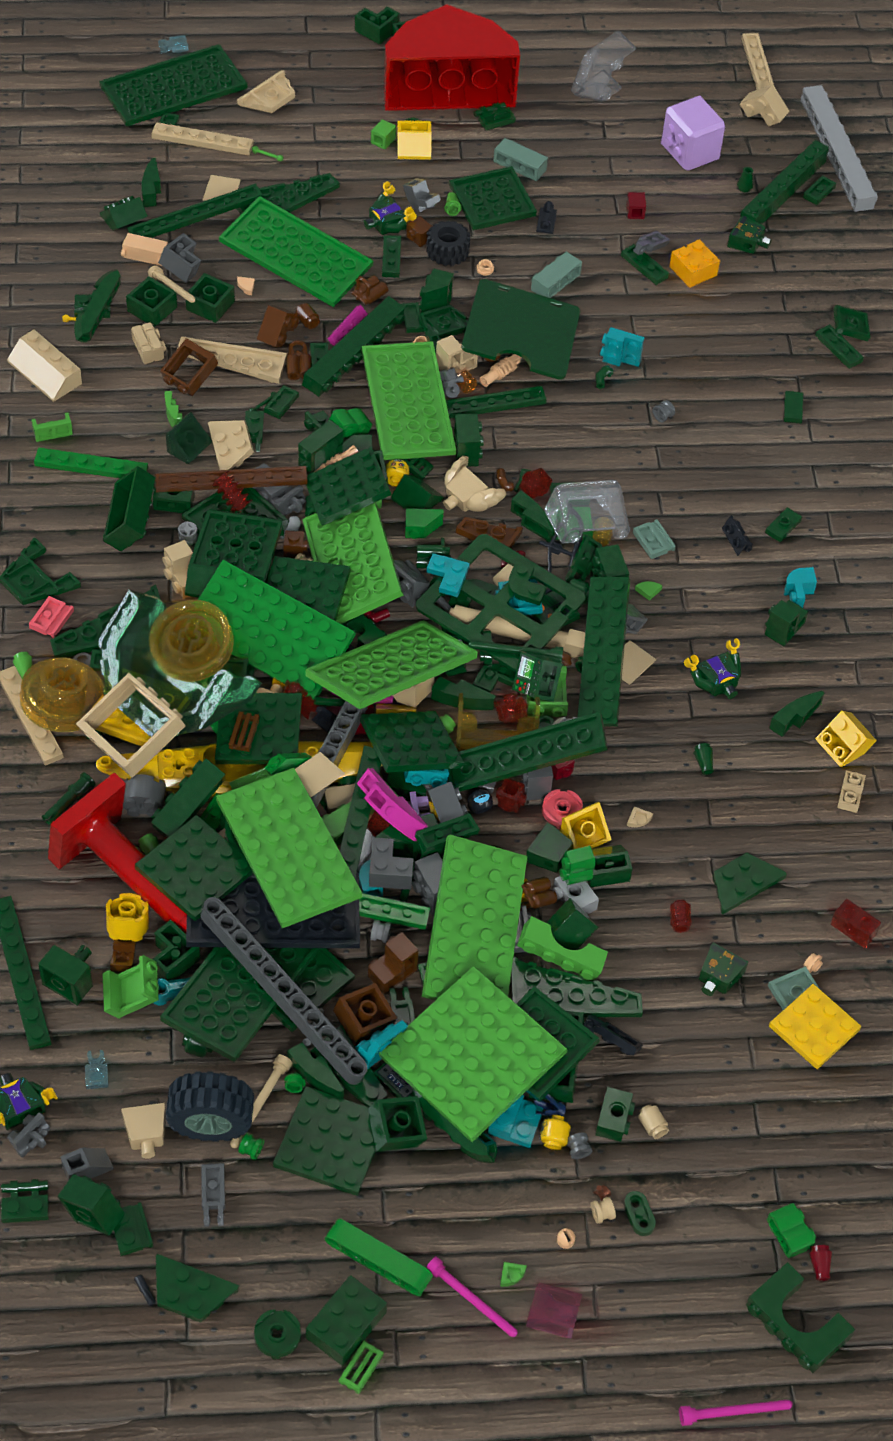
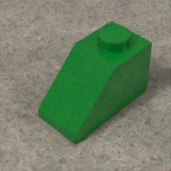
M406 509L405 538L424 539L443 525L444 509Z
M279 753L268 761L264 769L272 776L291 768L296 769L312 757L307 753Z

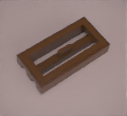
M239 711L229 742V749L250 752L260 720L259 714L252 716L251 713H247V715H244L243 712ZM243 720H245V721H244V724H243V728H242L241 734H240V737H239V740H238V743H237V745H236V741H237V738H238V734H239V731H240L242 722H243ZM252 721L246 745L242 746L249 722Z

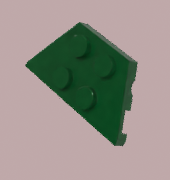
M745 853L715 870L713 879L717 887L716 892L720 900L722 915L785 879L787 873L749 853Z
M160 1254L156 1255L157 1305L161 1308L201 1323L213 1310H217L222 1306L228 1297L233 1293L235 1295L239 1291V1285Z

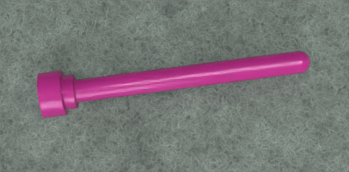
M435 1256L429 1262L426 1268L433 1276L444 1280L509 1336L515 1337L518 1332L515 1327L446 1271V1267L443 1265L444 1262Z
M780 1400L697 1410L695 1407L691 1408L690 1405L680 1406L679 1418L682 1426L692 1425L693 1422H697V1419L789 1410L792 1408V1402L790 1400Z

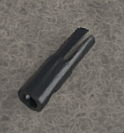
M143 1275L136 1276L134 1281L148 1305H154L156 1300Z

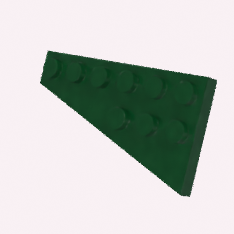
M155 584L150 587L149 591L143 594L141 592L136 594L134 599L117 604L100 613L98 618L92 621L87 620L82 623L81 627L75 630L70 629L51 639L50 643L54 658L57 660L75 656L82 652L88 653L92 652V650L106 649V639L148 630L163 631L171 634V630Z

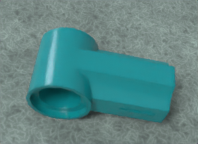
M159 978L158 990H162L164 993L158 994L159 1000L154 1002V1004L164 1005L168 1001L174 1000L190 978L170 981Z

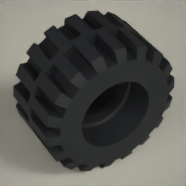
M446 220V222L440 221L439 224L435 223L433 227L429 228L426 252L433 262L436 261V264H443V266H454V264L459 265L461 261L464 262L470 251V232H468L466 227H463V224Z

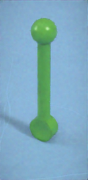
M257 146L252 147L253 153H261L276 158L279 162L284 159L282 155H275L260 150Z

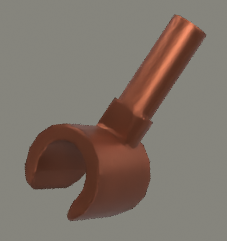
M598 1185L596 1187L597 1190L593 1192L594 1195L599 1196L601 1201L611 1196L610 1190L605 1185Z

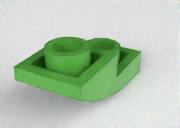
M165 391L167 418L173 430L178 431L179 424H182V413H179V406L176 405V399L172 397V391Z

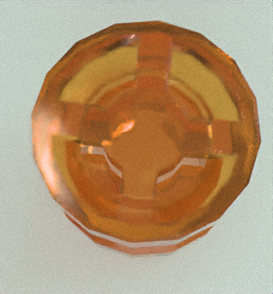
M468 370L462 371L457 375V377L463 376L464 381L456 383L461 387L460 389L463 393H470L477 387V380L472 377Z

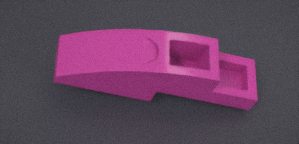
M373 768L366 770L357 782V785L366 794L364 799L393 827L411 840L417 841L415 838L416 832L427 828L428 825L403 797H397Z

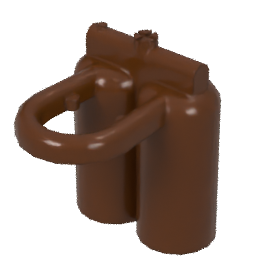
M375 275L367 280L360 276L357 278L356 287L351 294L356 297L357 301L360 300L366 305L373 303L389 290L384 282H380Z
M301 340L293 341L289 345V353L286 357L287 377L289 380H298L300 377L303 379L304 374L312 367L311 356L307 352V345ZM295 345H302L303 352H294L293 347Z
M545 876L526 881L521 885L523 888L522 894L524 893V898L528 900L527 910L530 907L537 909L551 905L557 901V894L555 891L550 890L551 882Z

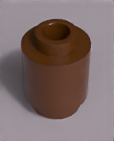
M308 303L300 304L296 308L295 313L299 314L298 319L306 328L314 329L319 325V315Z

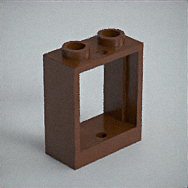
M186 338L160 372L166 384L169 386L174 385L181 393L193 396L218 365V361L213 353ZM191 355L203 362L204 365L189 384H186L173 375L187 357Z

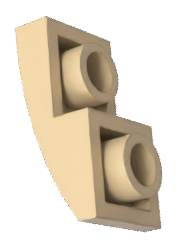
M846 770L837 808L855 813L858 812L866 775Z

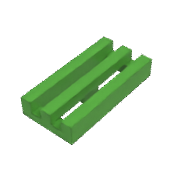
M363 1340L341 1375L339 1383L345 1384L347 1388L353 1389L355 1393L360 1394L383 1357L384 1352ZM365 1349H368V1353L351 1380H348L347 1377ZM374 1353L377 1354L358 1385L355 1384Z

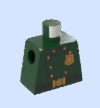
M742 215L729 235L727 247L753 254L759 246L768 249L771 239L764 237L765 226Z
M713 942L699 980L705 983L701 988L702 992L707 996H712L716 990L726 994L745 974L748 961Z

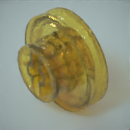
M186 600L168 607L157 617L150 630L149 646L157 665L166 675L180 681H199L214 675L227 663L233 650L234 636L225 614L218 607L202 600Z
M70 658L46 659L34 664L24 674L21 681L20 705L24 714L39 727L54 732L77 731L80 728L76 723L92 709L104 693L103 682L91 667L80 661Z

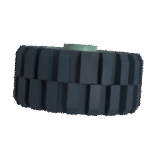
M201 1071L194 1074L187 1073L183 1077L179 1076L169 1086L166 1121L172 1130L178 1131L180 1135H186L191 1139L196 1138L200 1139V1141L211 1140L214 1142H219V1140L229 1141L232 1138L237 1139L244 1135L252 1125L254 1093L245 1081L238 1080L233 1075L228 1076L226 1073H214L212 1071H207V1073H202Z

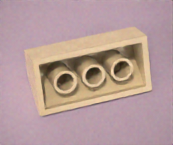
M34 329L19 338L7 359L9 364L53 402L82 384L80 368Z

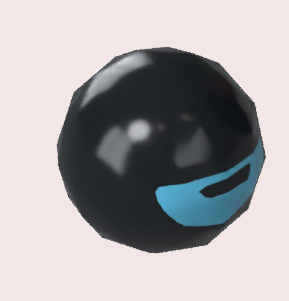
M477 789L468 796V807L475 814L484 813L493 806L491 794L484 789Z

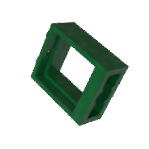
M329 420L298 443V466H306L307 475L315 472L323 463H327L326 461L335 457V449L343 444V429Z

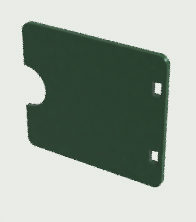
M481 279L478 284L461 349L467 353L494 361L497 356L504 353L516 354L527 361L531 372L563 380L567 374L580 309L575 305L491 280Z

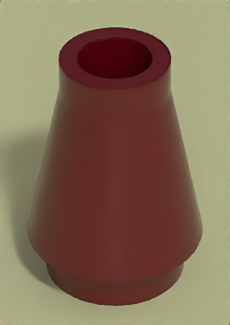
M828 1245L812 1246L809 1255L816 1274V1280H829L832 1251H830Z

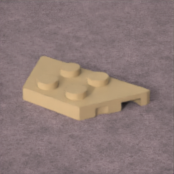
M281 70L237 99V103L239 106L273 113L294 99L295 91L290 86L289 79H286L285 71Z
M244 420L208 422L220 470H231L233 467L238 468L246 458H249L254 453L248 426Z

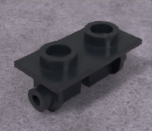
M547 201L544 204V208L540 207L536 232L553 234L557 209H554V204L551 201Z
M731 515L723 525L722 530L735 553L739 556L742 551L750 552L753 549V544L747 536H744L745 532L740 521H737Z
M320 705L317 707V715L312 718V721L329 733L337 716L329 711L327 707Z

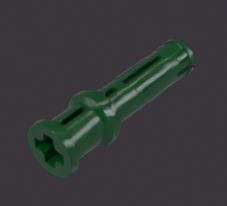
M82 772L80 778L74 784L68 786V791L41 816L43 820L48 819L45 823L51 826V823L76 800L82 799L84 797L83 794L90 787L93 788L96 785L95 781L87 773Z

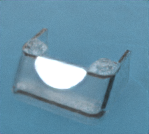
M619 30L600 42L583 57L571 92L575 96L596 101H607L611 95L622 88L611 77L612 71L620 69L623 65L624 57L636 50V47Z

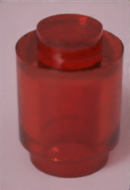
M676 900L670 905V925L673 927V931L679 933L689 931L692 925L691 905L685 900Z

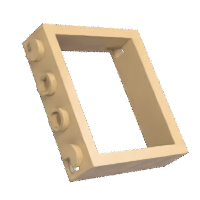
M128 673L76 725L92 742L133 778L185 727V724L181 720L183 716L175 708L171 710L169 708L170 704L163 697L159 700L157 698L158 694L151 687L146 688V683L140 677L136 679ZM137 690L169 720L127 760L100 736L95 729Z

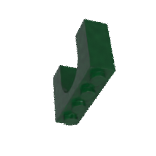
M787 1262L749 1296L746 1306L749 1313L753 1317L759 1318L764 1323L765 1329L781 1341L785 1350L792 1352L798 1358L803 1368L809 1369L814 1373L851 1339L855 1329L839 1313L815 1332L805 1333L792 1328L783 1316L782 1304L801 1287L804 1278Z

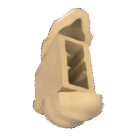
M468 456L460 457L445 474L444 484L448 498L443 501V505L449 511L457 505L462 511L481 512L497 505L506 496L504 489H489L487 485L467 468Z

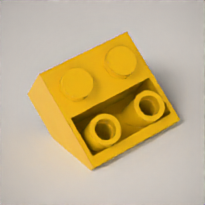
M397 121L398 159H431V121Z
M841 711L815 738L840 767L864 755L877 741L853 713Z

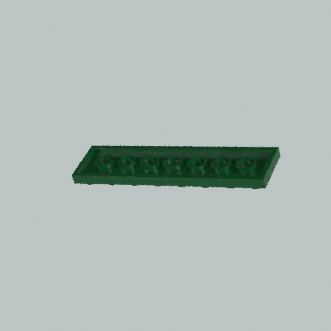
M590 577L578 717L600 711L604 726L618 727L630 590L629 577Z
M599 711L460 751L459 754L464 761L463 767L448 769V782H452L454 789L458 787L461 792L606 751L608 747L602 715Z

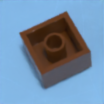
M376 983L340 997L333 1009L354 1046L363 1040H370V1037L377 1030L382 1031L390 1024H395L397 1016Z

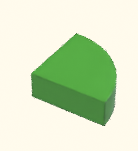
M646 581L637 584L635 590L646 599L651 600L662 590V585Z
M504 1262L500 1286L507 1287L518 1283L523 1278L527 1265Z

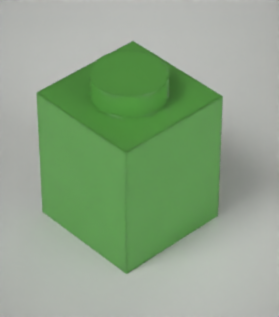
M383 119L371 130V143L384 150L396 139V125Z

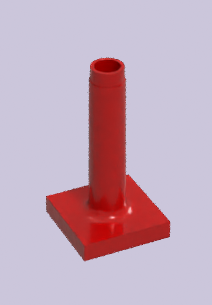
M114 772L51 823L48 859L60 870L84 849L89 847L137 895H140L143 901L148 902V906L166 923L172 920L186 934L187 914L135 869V864L145 855L115 826L121 820L126 783Z

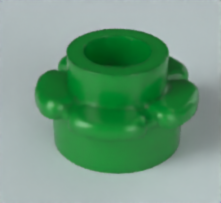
M298 1073L289 1074L284 1079L285 1088L291 1093L301 1092L303 1086L306 1085L305 1079H302V1076Z

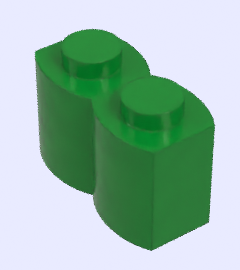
M360 408L350 410L337 409L332 412L329 420L343 429V437L367 435L373 425Z
M586 846L565 851L564 857L561 859L562 869H560V876L562 881H565L568 886L592 880L595 857L591 847Z
M794 1203L769 1213L766 1219L788 1259L810 1250L816 1243L813 1229L808 1228L804 1223V1214Z

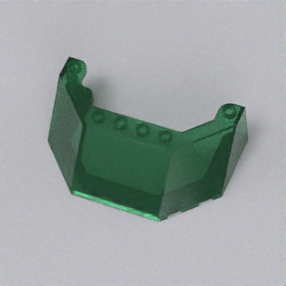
M128 590L98 640L99 648L102 649V660H100L101 675L104 676L105 682L103 696L128 673L136 679L140 677L146 683V688L151 687L158 694L157 698L159 700L163 697L170 704L169 708L171 710L175 708L183 716L181 720L185 727L176 736L203 730L252 700L262 684L252 676L239 677L230 671L219 670L215 673L207 688H205L169 658L162 649L160 624L167 613L165 603L158 597ZM137 690L118 707L119 710L150 737L169 720Z

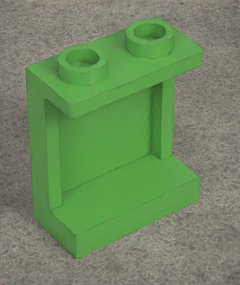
M566 666L561 668L554 702L526 695L527 716H567Z
M142 955L139 957V965L120 974L110 970L104 972V1012L119 1019L158 1001L157 962Z

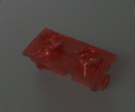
M286 681L283 693H302L301 714L308 720L310 712L315 713L319 705H314L312 696H307L308 692L299 683Z

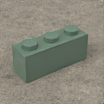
M504 138L494 149L493 162L504 167L513 166L515 172L537 181L547 170L548 157Z
M566 251L532 277L531 291L544 297H553L581 275L582 261Z

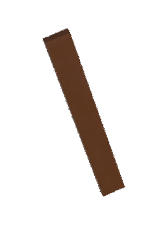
M306 466L155 474L156 492L307 485Z

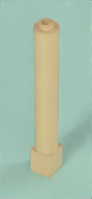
M455 605L454 608L451 607L449 614L464 624H470L481 611ZM499 616L495 617L484 629L491 630L492 634L528 642L531 638L529 634ZM569 629V632L560 630L545 647H563L565 653L578 659L584 653L585 632Z

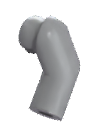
M291 516L286 530L299 531L301 525L299 517Z

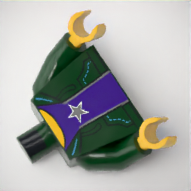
M386 181L383 184L384 193L381 192L369 209V218L364 220V226L367 230L375 227L381 235L399 233L401 230L407 229L409 220L414 221L416 219V214L411 207L403 211L391 196L388 197V194L395 192V187L389 181Z
M737 638L734 639L735 647L731 646L730 640L726 642V648L731 650L730 654L727 651L700 663L696 655L690 656L692 663L689 658L684 660V665L687 668H691V676L698 688L709 692L712 696L724 693L728 699H732L738 694L735 688L741 677V660L739 652L736 650L740 646V641Z
M11 1073L2 1075L0 1077L2 1085L0 1087V1124H3L7 1131L22 1124L23 1119L28 1114L36 1116L38 1113H45L44 1102L46 1105H49L50 1099H58L54 1089L44 1088L33 1081L28 1082L25 1077L14 1080Z

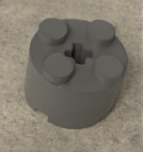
M137 774L133 778L131 777L130 780L128 778L125 780L126 788L123 808L127 810L129 816L137 817L139 814H146L152 817L158 808L163 809L166 784L160 780L158 783L154 781L153 776Z

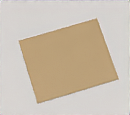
M211 175L203 201L238 190L241 179Z
M629 640L624 648L622 680L630 685L657 659Z
M321 752L295 769L310 798L345 774Z

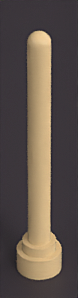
M152 266L149 269L148 276L156 281H161L190 303L195 302V297L166 277L160 267Z
M278 1054L274 1060V1070L254 1102L252 1123L281 1074H285V1072L290 1070L293 1062L288 1057ZM245 1134L237 1139L233 1138L230 1142L231 1147L237 1148Z

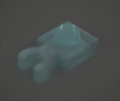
M185 35L169 37V41H158L161 53H166L169 50H172V53L188 51Z
M100 1050L98 1058H93L91 1051H88L87 1058L90 1065H85L86 1089L109 1087L107 1063L102 1064L105 1060L103 1050Z

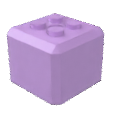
M697 96L667 107L661 144L683 169L688 171L720 158L725 125L723 120L701 96Z

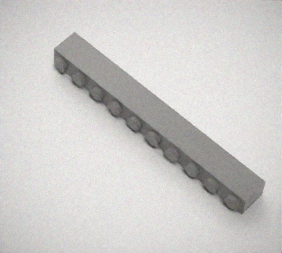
M822 85L804 87L801 102L821 143L829 147L827 156L854 211L874 209L877 193L873 190L872 183L868 180L865 169L862 168L860 158L857 157L855 149L849 141V136L846 135L844 126L840 123L838 114L835 113L833 104L828 99L827 92L824 91Z

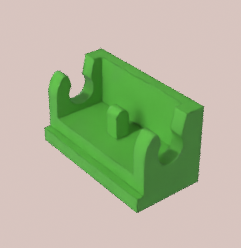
M64 413L65 419L49 421L42 424H37L35 418L31 419L36 442L73 435L69 413Z

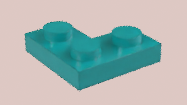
M433 553L427 566V573L443 577L439 587L440 593L458 597L470 563Z

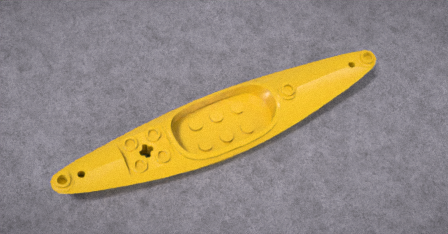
M299 741L298 753H307L313 757L318 754L324 742ZM350 742L338 766L345 774L338 779L345 776H357L364 746L373 747L371 742ZM216 744L161 750L137 774L153 776L154 781L159 783L161 780L166 784L167 791L177 792L180 782L186 776L189 778L193 774L192 769L199 760L203 762L205 759H208L225 773L226 779L211 796L214 797L216 793L220 795L231 791L232 788L229 782L265 768L267 765L216 764ZM126 753L121 755L128 760L135 753ZM103 756L96 761V768L100 772L107 775L115 772L121 779H131L109 756Z

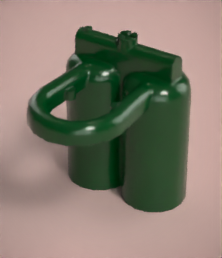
M441 537V545H417V569H427L433 553L451 558L450 548L445 547V538Z

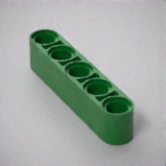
M342 1219L335 1221L324 1238L334 1249L415 1296L422 1295L433 1277V1274L424 1266Z

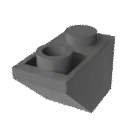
M80 1148L60 1157L62 1168L68 1181L73 1174L79 1177L87 1176L92 1179L113 1170L105 1148Z

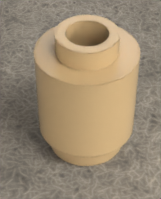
M647 1105L640 1110L638 1118L649 1136L659 1139L668 1133V1123L657 1106Z

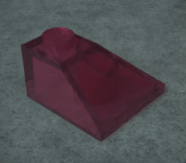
M537 1282L526 1327L571 1339L582 1294Z

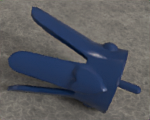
M548 1094L545 1097L551 1103L534 1100L536 1105L547 1110L545 1112L536 1111L535 1114L547 1115L548 1117L552 1115L564 1116L565 1104L557 1102Z

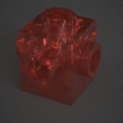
M542 468L526 472L522 477L519 487L531 498L541 497L548 492L553 480Z
M515 693L506 694L503 696V699L494 702L498 719L501 722L516 723L521 721L522 717L527 716L526 709H528L526 700Z
M508 778L505 779L496 793L498 807L508 812L518 813L520 806L523 807L527 799L525 784Z

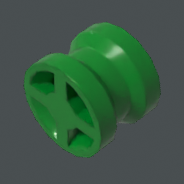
M247 1132L240 1143L238 1153L242 1155L248 1154L251 1159L256 1160L263 1149L265 1140L262 1138L256 1139L253 1137V1134Z

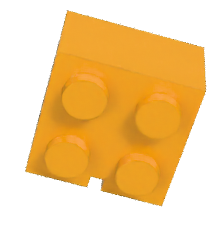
M699 239L688 244L687 248L683 246L672 251L669 267L691 288L717 276L720 260Z

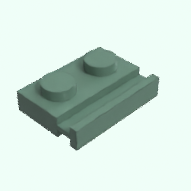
M657 519L652 523L648 522L633 528V534L650 559L667 554L670 550L675 551L676 545Z

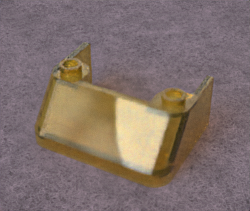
M459 693L456 749L460 752L539 729V697H535L534 716L520 718L517 723V731L477 729L476 717L471 713L463 712V693Z

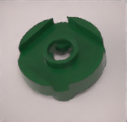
M276 1309L263 1313L256 1321L254 1329V1339L257 1348L272 1359H279L291 1354L301 1340L300 1323L296 1316L289 1311H276ZM276 1329L279 1331L282 1329V1337H272V1330Z

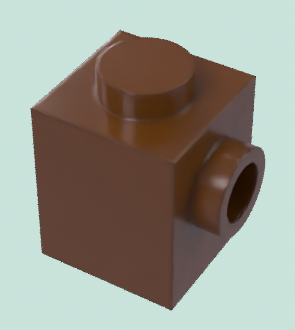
M419 216L414 221L407 223L406 236L416 245L422 247L427 244V232L433 226Z
M285 530L284 557L295 559L299 553L304 554V551H307L308 540L304 539V532Z

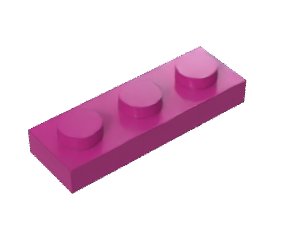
M361 305L357 306L327 338L333 347L368 315Z

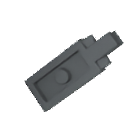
M654 231L641 236L633 251L638 255L643 254L645 251L649 253L667 246L670 239L660 232Z

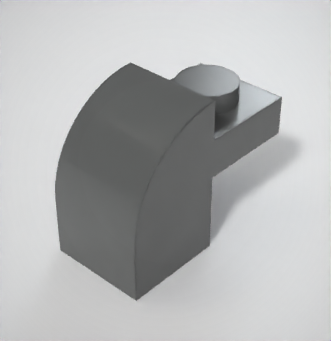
M415 178L403 185L409 203L418 212L432 208L437 202L441 201L439 194L429 192L426 180Z

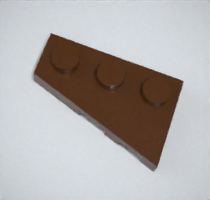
M464 517L456 527L455 533L473 541L479 535L487 534L511 548L522 534L523 527L516 526V529L507 528L506 524L499 523V526H496L484 520Z

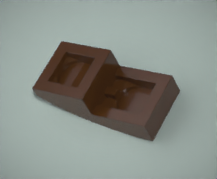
M121 939L114 940L110 971L124 972L133 968L137 942Z

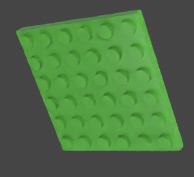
M473 966L410 1023L403 1033L398 1034L391 1044L382 1052H379V1057L465 1137L473 1142L567 1053V1048Z

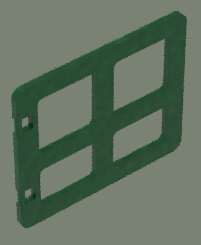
M481 534L456 560L468 562L471 565L483 551H489L513 567L516 561L534 566L531 579H535L566 599L544 624H538L509 606L508 603L515 594L511 591L508 583L496 595H491L467 579L464 580L460 592L484 607L470 624H464L434 605L443 595V593L439 592V587L443 580L441 576L416 601V610L468 643L470 641L495 643L482 635L481 632L495 617L499 616L531 636L523 647L543 649L569 621V618L584 604L585 594L491 536ZM565 607L570 609L566 616L561 613ZM480 650L516 672L520 654Z

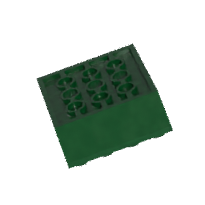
M216 509L207 510L188 565L185 596L199 598L222 560L265 582L279 537L284 536L288 520ZM216 541L222 542L220 544H213ZM234 544L240 545L239 547H232ZM253 547H259L258 550H252Z

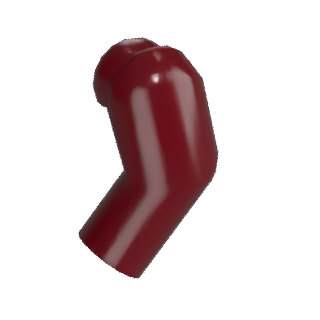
M387 608L378 612L368 611L363 614L374 623L390 617Z

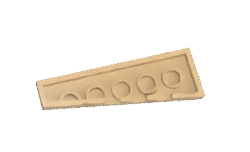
M181 337L178 348L187 338L213 353L219 367L267 380L271 383H280L287 353ZM191 355L188 356V358L198 360Z

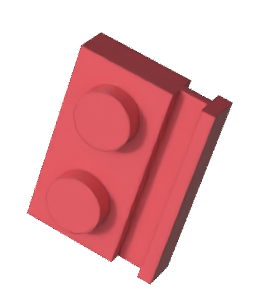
M48 596L30 621L29 628L55 638L74 612V606H68L65 602Z

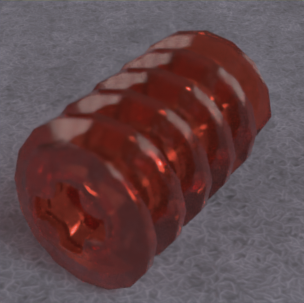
M228 470L217 478L212 486L213 488L219 487L217 490L218 494L224 492L221 498L222 500L229 499L226 505H233L231 512L240 511L253 500L246 501L249 494H241L244 488H237L239 481L232 482L235 476H227L230 471Z

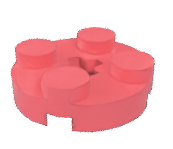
M556 789L545 796L542 814L547 822L561 830L562 818L583 809V803L575 792L570 790L565 792L560 791L561 789ZM558 806H566V811H560Z

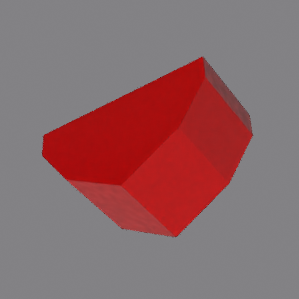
M447 4L405 22L385 45V111L480 108L492 106V104L497 102L499 104L504 102L506 107H516L520 64L518 41L493 20Z

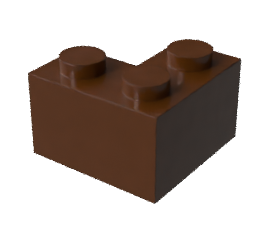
M268 305L257 340L281 348L287 340V331H294L297 328L299 314L282 307Z
M401 932L386 941L385 955L379 959L375 958L370 962L368 978L377 984L383 994L417 971V947Z

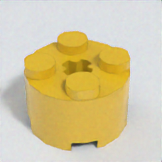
M132 893L119 894V898L113 901L109 899L106 904V929L109 937L112 940L121 939L135 942L142 940L143 935L149 929L148 902L141 900L140 895Z

